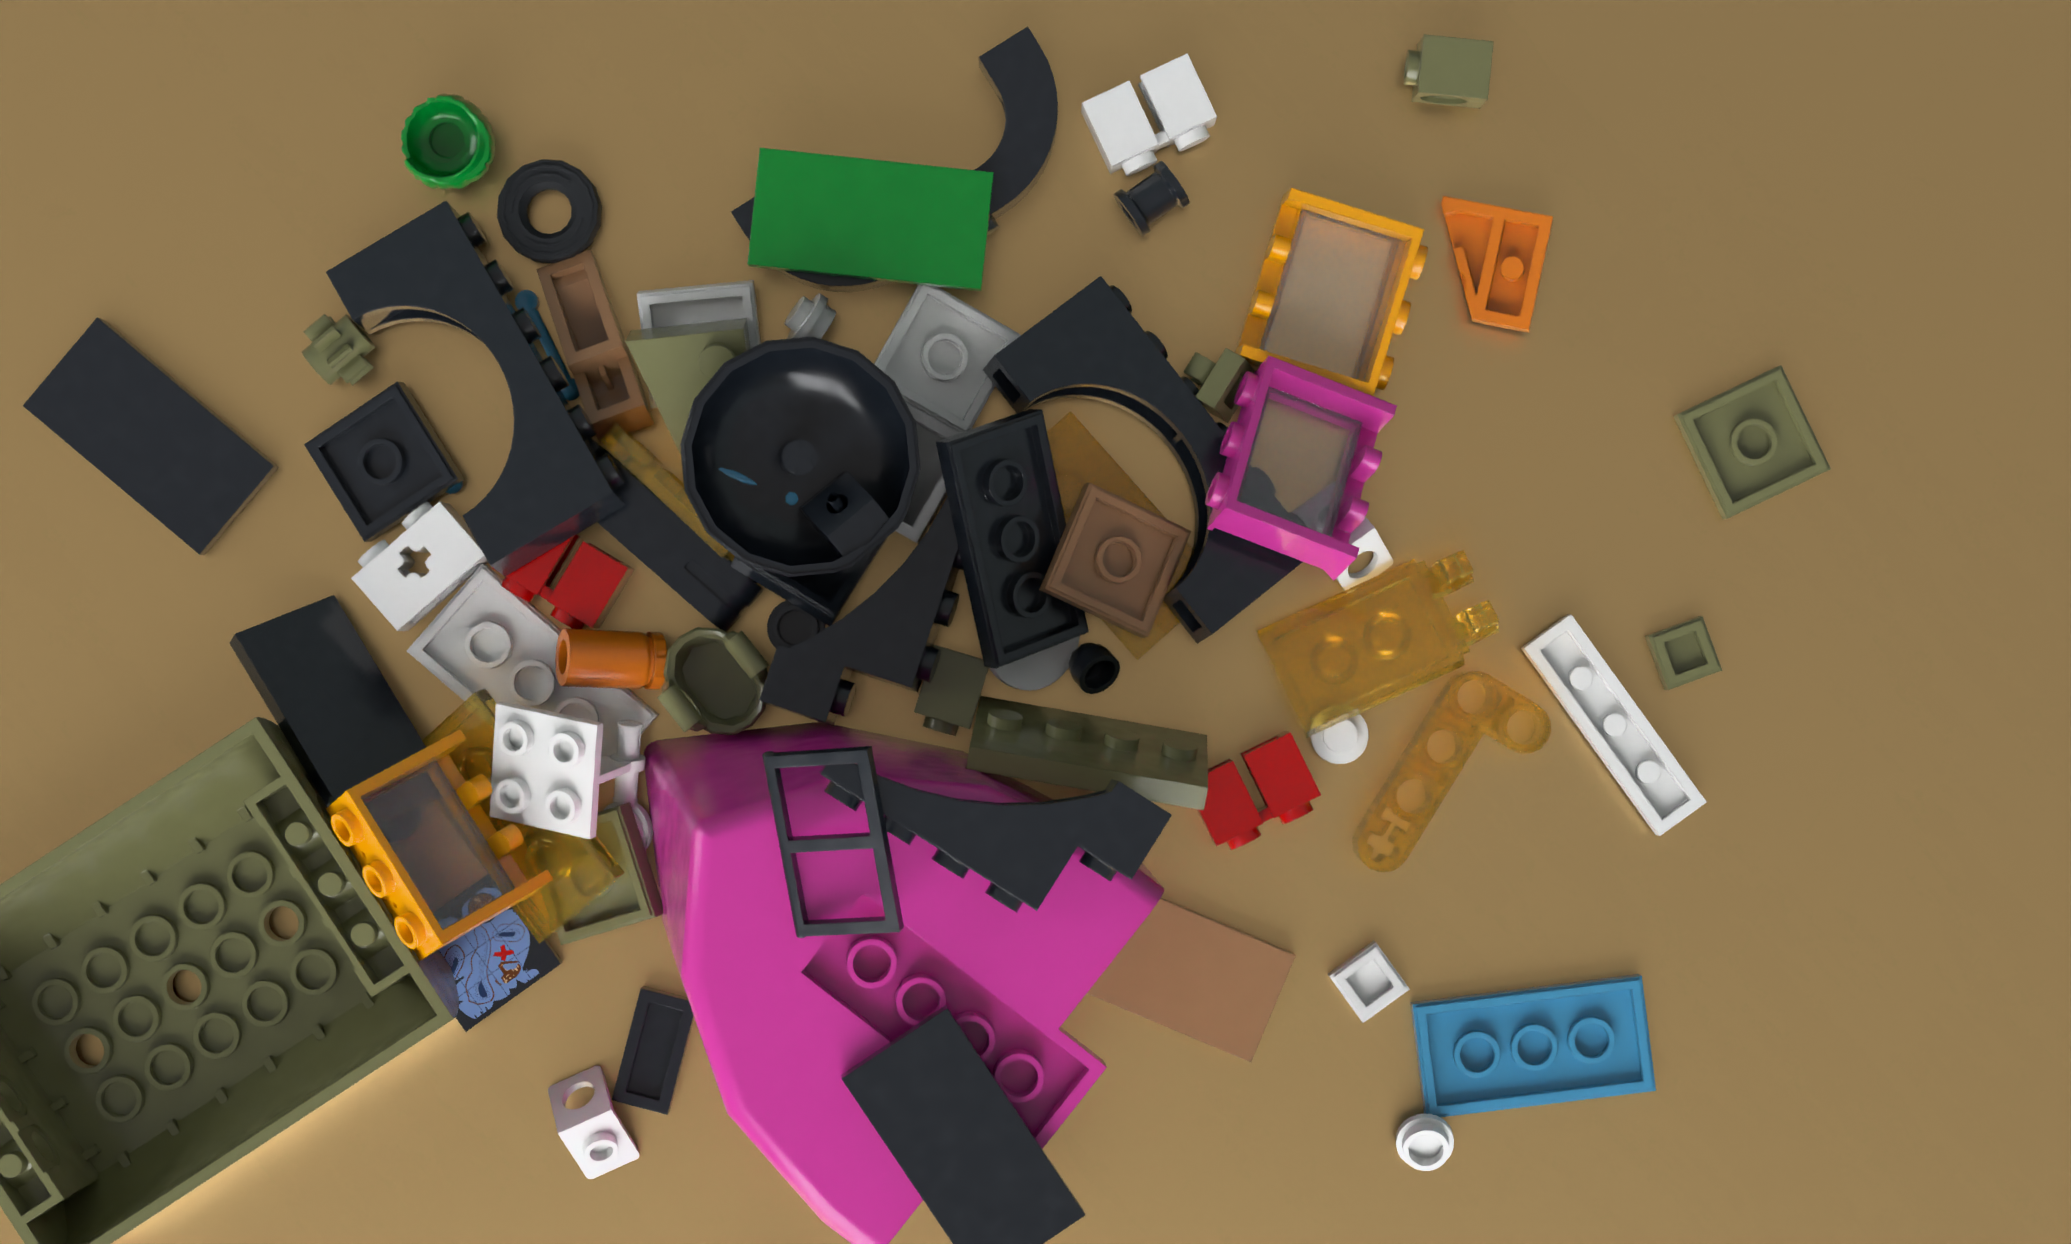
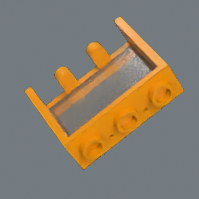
M1290 188L1282 197L1235 353L1245 358L1248 363L1260 366L1269 355L1371 396H1374L1376 389L1384 391L1394 364V357L1386 355L1393 333L1397 335L1402 334L1410 313L1411 302L1403 300L1409 278L1418 280L1427 257L1428 247L1420 245L1424 229Z
M461 729L346 790L326 808L331 817V826L336 837L342 844L350 847L363 868V878L367 887L375 896L382 899L394 918V927L398 937L405 946L413 949L420 961L510 907L529 898L553 880L547 869L527 881L511 855V852L523 844L521 831L514 824H509L496 831L480 805L483 800L492 794L491 783L483 774L465 781L449 754L466 740Z

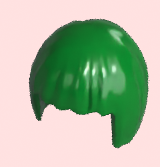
M440 94L436 98H427V101L417 105L413 109L412 114L405 120V127L401 132V140L403 142L401 149L406 156L404 166L414 175L415 179L422 181L424 185L432 189L440 188L446 190L467 187L470 183L478 181L489 170V165L493 163L496 142L491 124L475 104L465 100L460 95Z

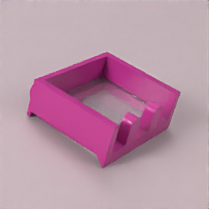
M1268 355L1254 373L1247 371L1244 374L1236 391L1234 404L1241 406L1238 421L1230 423L1220 447V454L1227 456L1223 473H1216L1206 496L1205 505L1212 507L1207 529L1212 531L1214 528L1321 568L1334 581L1358 556L1359 547L1348 544L1350 535L1363 522L1369 508V502L1360 498L1364 483L1376 472L1382 459V451L1374 449L1377 434L1393 418L1397 405Z

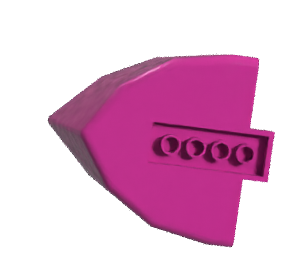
M822 722L743 730L736 735L707 734L653 741L646 746L643 756H645V778L650 819L653 828L652 837L658 888L663 906L662 921L727 1114L820 1220L851 1244H889L923 1201L842 1081L841 1075L945 1005H947L1043 1149L1107 1068L1103 1059L1060 1026L1162 897L1164 887L1142 863L1132 880L1117 871L1110 882L1079 862L1085 851L1077 846L1038 910L1036 911L1023 902L1016 913L985 893L991 883L986 878L969 869L964 879L932 860L931 858L938 848L916 835L912 843L908 845L887 832L904 928L900 932L807 936L805 938H798L795 933L762 757L763 753L767 751L788 752L872 746L876 773L915 789L957 799L997 803L1043 802L1053 799L1012 777L966 769L968 754L964 751L838 725L831 726ZM824 765L780 768L793 837L870 832L865 802L862 801L857 811H854L824 791L830 782L829 779L819 773ZM873 848L796 853L808 920L885 916Z

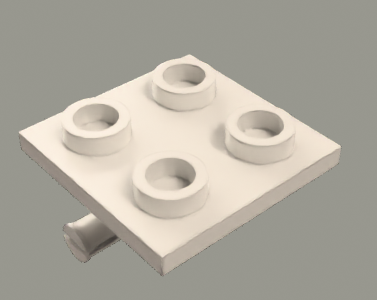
M503 701L496 703L490 817L586 839L596 837L599 784L615 778L613 802L617 804L630 802L631 805L638 803L639 772L645 770V756L640 754L643 723L635 720L618 721L617 753L601 757L602 722Z

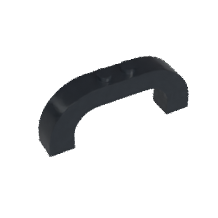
M1028 26L978 57L979 68L999 98L1006 119L1003 137L996 151L985 163L975 169L977 171L994 172L987 236L1000 227L995 219L1016 206L1035 186L1045 170L1055 143L1058 115L1056 85L1049 62ZM754 197L731 211L749 241ZM778 270L801 284L832 292L866 291L892 283L889 281Z

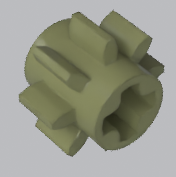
M324 314L304 331L312 343L302 351V354L328 384L332 385L342 377L346 383L350 382L354 385L373 369V366L365 356L375 348V345L349 315L346 314L338 322H335L331 316L328 317Z

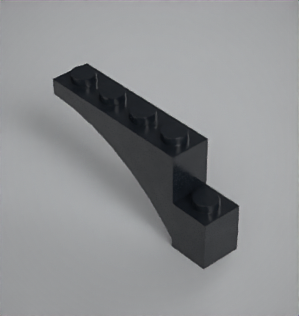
M948 497L928 532L906 561L873 595L841 620L809 639L790 648L778 644L759 699L767 705L834 726L837 715L844 717L847 715L854 698L856 683L849 681L852 671L917 693L922 680L929 683L932 681L941 655V649L933 646L940 625L949 627L954 618L959 594L952 592L959 569L963 570Z
M858 764L824 765L819 773L830 780L824 791L849 808L857 811L862 801L864 802ZM877 774L887 832L908 845L912 843L916 835L938 848L931 858L932 860L964 879L969 869L986 878L991 883L985 893L1016 913L1023 902L1036 911L1038 910L1077 846L1085 851L1079 862L1108 881H1112L1117 871L1132 880L1172 816L1164 809L1114 779H1111L1105 790L1086 795L1043 802L997 803L957 799L923 791Z

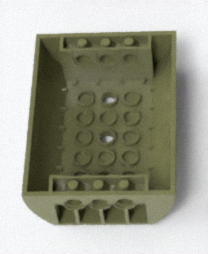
M255 717L0 884V1206L25 1244L113 1243L453 1020L458 1014L459 997L452 969L439 950L420 961L413 949L408 948L402 943L394 927V918L382 899L375 896L367 887L360 863L350 847L342 844L332 829L331 817L326 810L325 802L280 727L270 720ZM278 906L292 909L298 917V930L290 939L276 936L270 928V915ZM180 970H189L200 979L201 993L194 1002L182 1001L174 993L173 979ZM83 1034L95 1035L104 1046V1056L98 1065L85 1064L77 1055L76 1044Z

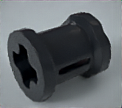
M1159 161L1153 166L1154 173L1127 192L1120 189L1113 194L1119 207L1141 236L1150 232L1149 225L1174 207L1184 208L1190 204L1183 187L1163 161Z

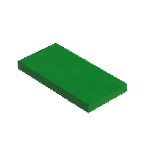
M760 148L747 265L749 267L982 291L994 172Z

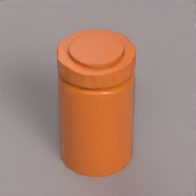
M563 628L560 631L556 647L555 663L558 683L562 687L641 689L644 687L647 690H659L665 679L664 668L667 647L664 635L661 632H647L645 634L639 631Z

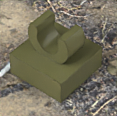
M1226 348L1217 363L1195 352L1184 373L1192 377L1191 381L1201 387L1196 395L1199 402L1209 413L1228 423L1239 406L1234 404V399L1242 377L1247 371L1254 373L1255 370L1245 358Z

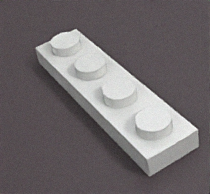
M1567 614L1521 647L1522 651L1655 835L1661 836L1706 803V800L1571 614Z

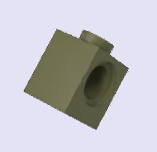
M1424 34L1417 44V51L1408 50L1405 60L1404 85H1413L1412 102L1480 109L1488 100L1494 41Z
M934 645L935 648L941 649L939 663L930 683L923 681L914 712L925 715L924 727L956 736L959 726L971 728L989 667H984V662L981 658Z

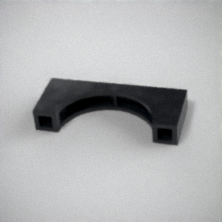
M444 201L329 269L326 273L352 320L369 335L383 328L405 322L426 321L441 323L460 329L480 340L489 348L505 375L513 404L514 429L511 449L506 465L494 487L481 502L465 513L463 518L489 565L502 575L507 576L625 506L626 504L617 490L619 486L625 484V481L608 453L600 457L597 455L589 441L597 432L579 404L572 408L569 406L561 392L562 389L569 386V383L557 362L551 355L543 360L533 343L541 338V334L524 307L515 311L506 294L514 290V287L499 262L495 259L488 263L482 254L479 246L487 242L477 222L470 212L460 216L447 201Z
M1100 276L994 355L983 371L1016 413L1054 399H1093L1111 404L1132 414L1149 426L1169 447L1179 462L1190 487L1195 510V537L1187 566L1180 579L1165 595L1163 601L1198 644L1214 634L1303 561L1214 528L1212 531L1207 529L1212 507L1205 505L1206 496L1216 473H1223L1227 456L1220 454V447L1228 427L1221 422L1216 423L1196 398L1199 392L1196 385L1187 377H1180L1167 361L1168 354L1160 339L1152 332L1144 331L1131 315V304L1124 293L1114 285L1109 286ZM1249 465L1239 502L1306 527L1296 515L1292 513L1287 514L1275 499V490L1268 477L1258 468H1251Z

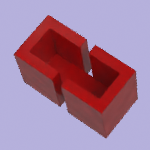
M576 534L505 576L500 584L506 590L530 603L535 594L546 599L555 606L550 615L572 629H582L585 624L591 628H600L635 569L592 543L588 544L583 541L555 589L552 588L553 582L580 539V536Z
M1284 731L1240 753L1265 806L1256 809L1233 760L1229 758L1208 768V792L1204 810L1197 809L1216 846L1227 842L1230 850L1236 849L1260 837L1261 833L1258 826L1263 824V822L1279 817L1283 825L1314 810L1310 800L1321 796V793L1291 732Z

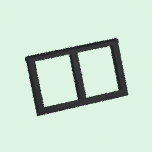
M872 746L788 752L767 751L763 753L762 757L796 937L900 932L904 928ZM857 763L870 832L793 837L780 768ZM873 848L885 916L808 920L796 853Z

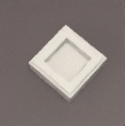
M1375 941L1328 973V976L1363 1023L1410 990Z

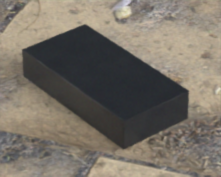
M646 986L640 989L612 1101L668 1115L694 1021V1015L687 997Z

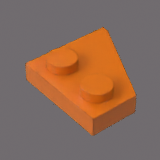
M1443 196L1441 205L1472 322L1529 333L1553 225V216Z

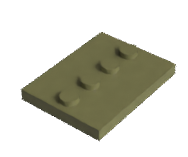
M980 696L966 769L1095 792L1105 790L1111 779H1114L1149 801L1204 810L1208 792L1207 735Z

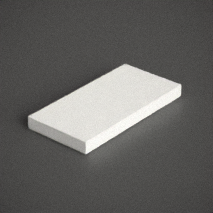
M486 564L480 565L407 650L410 655L492 726H495L496 703L502 701L602 722L601 757L617 753L618 721L635 720L642 722V735L659 715L630 689L560 686L556 675L555 658L561 629L530 602L503 588L500 585L503 579Z

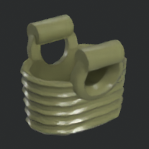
M697 627L679 636L667 651L664 668L666 683L662 686V694L657 698L684 732L688 730L698 732L704 729L711 734L736 735L753 726L766 708V704L759 699L768 675L767 667L769 664L743 631L727 633L718 628Z

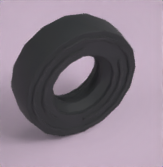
M541 159L523 165L507 179L498 196L497 219L503 237L516 252L538 263H557L582 253L592 244L601 226L602 205L596 187L580 169L561 160ZM545 190H557L563 193L569 199L572 208L568 224L561 231L552 234L541 233L535 230L528 218V206L532 198Z

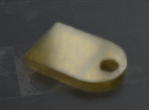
M616 422L600 439L602 443L721 558L733 561L735 556L706 533L684 492V483L639 440Z

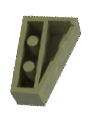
M747 318L631 330L625 341L679 452L680 442L694 398L723 363L751 349Z

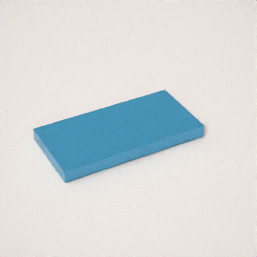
M1639 974L1410 1002L1424 1114L1448 1117L1656 1091L1642 976Z

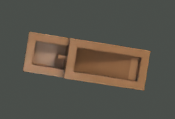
M588 250L577 254L575 257L536 269L567 365L574 376L585 413L597 432L596 437L600 444L654 425L655 423L635 365L592 251Z

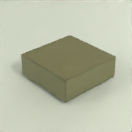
M1703 616L1689 619L1645 636L1664 690H1670L1722 671Z

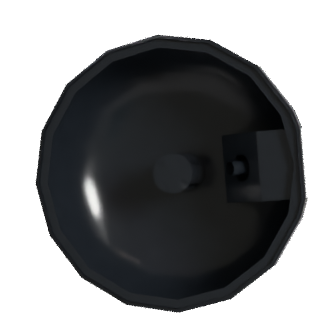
M816 337L768 340L723 363L694 398L680 442L684 492L706 533L742 563L787 577L836 573L852 567L899 528L908 513L921 470L916 421L895 381L859 351ZM719 468L739 472L752 479L757 485L742 483L724 474ZM789 492L796 493L798 496V502L794 505L786 503V495Z

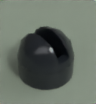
M1085 643L1079 645L1071 653L1068 663L1073 680L1084 692L1089 694L1099 693L1107 689L1116 680L1120 671L1119 661L1101 644Z

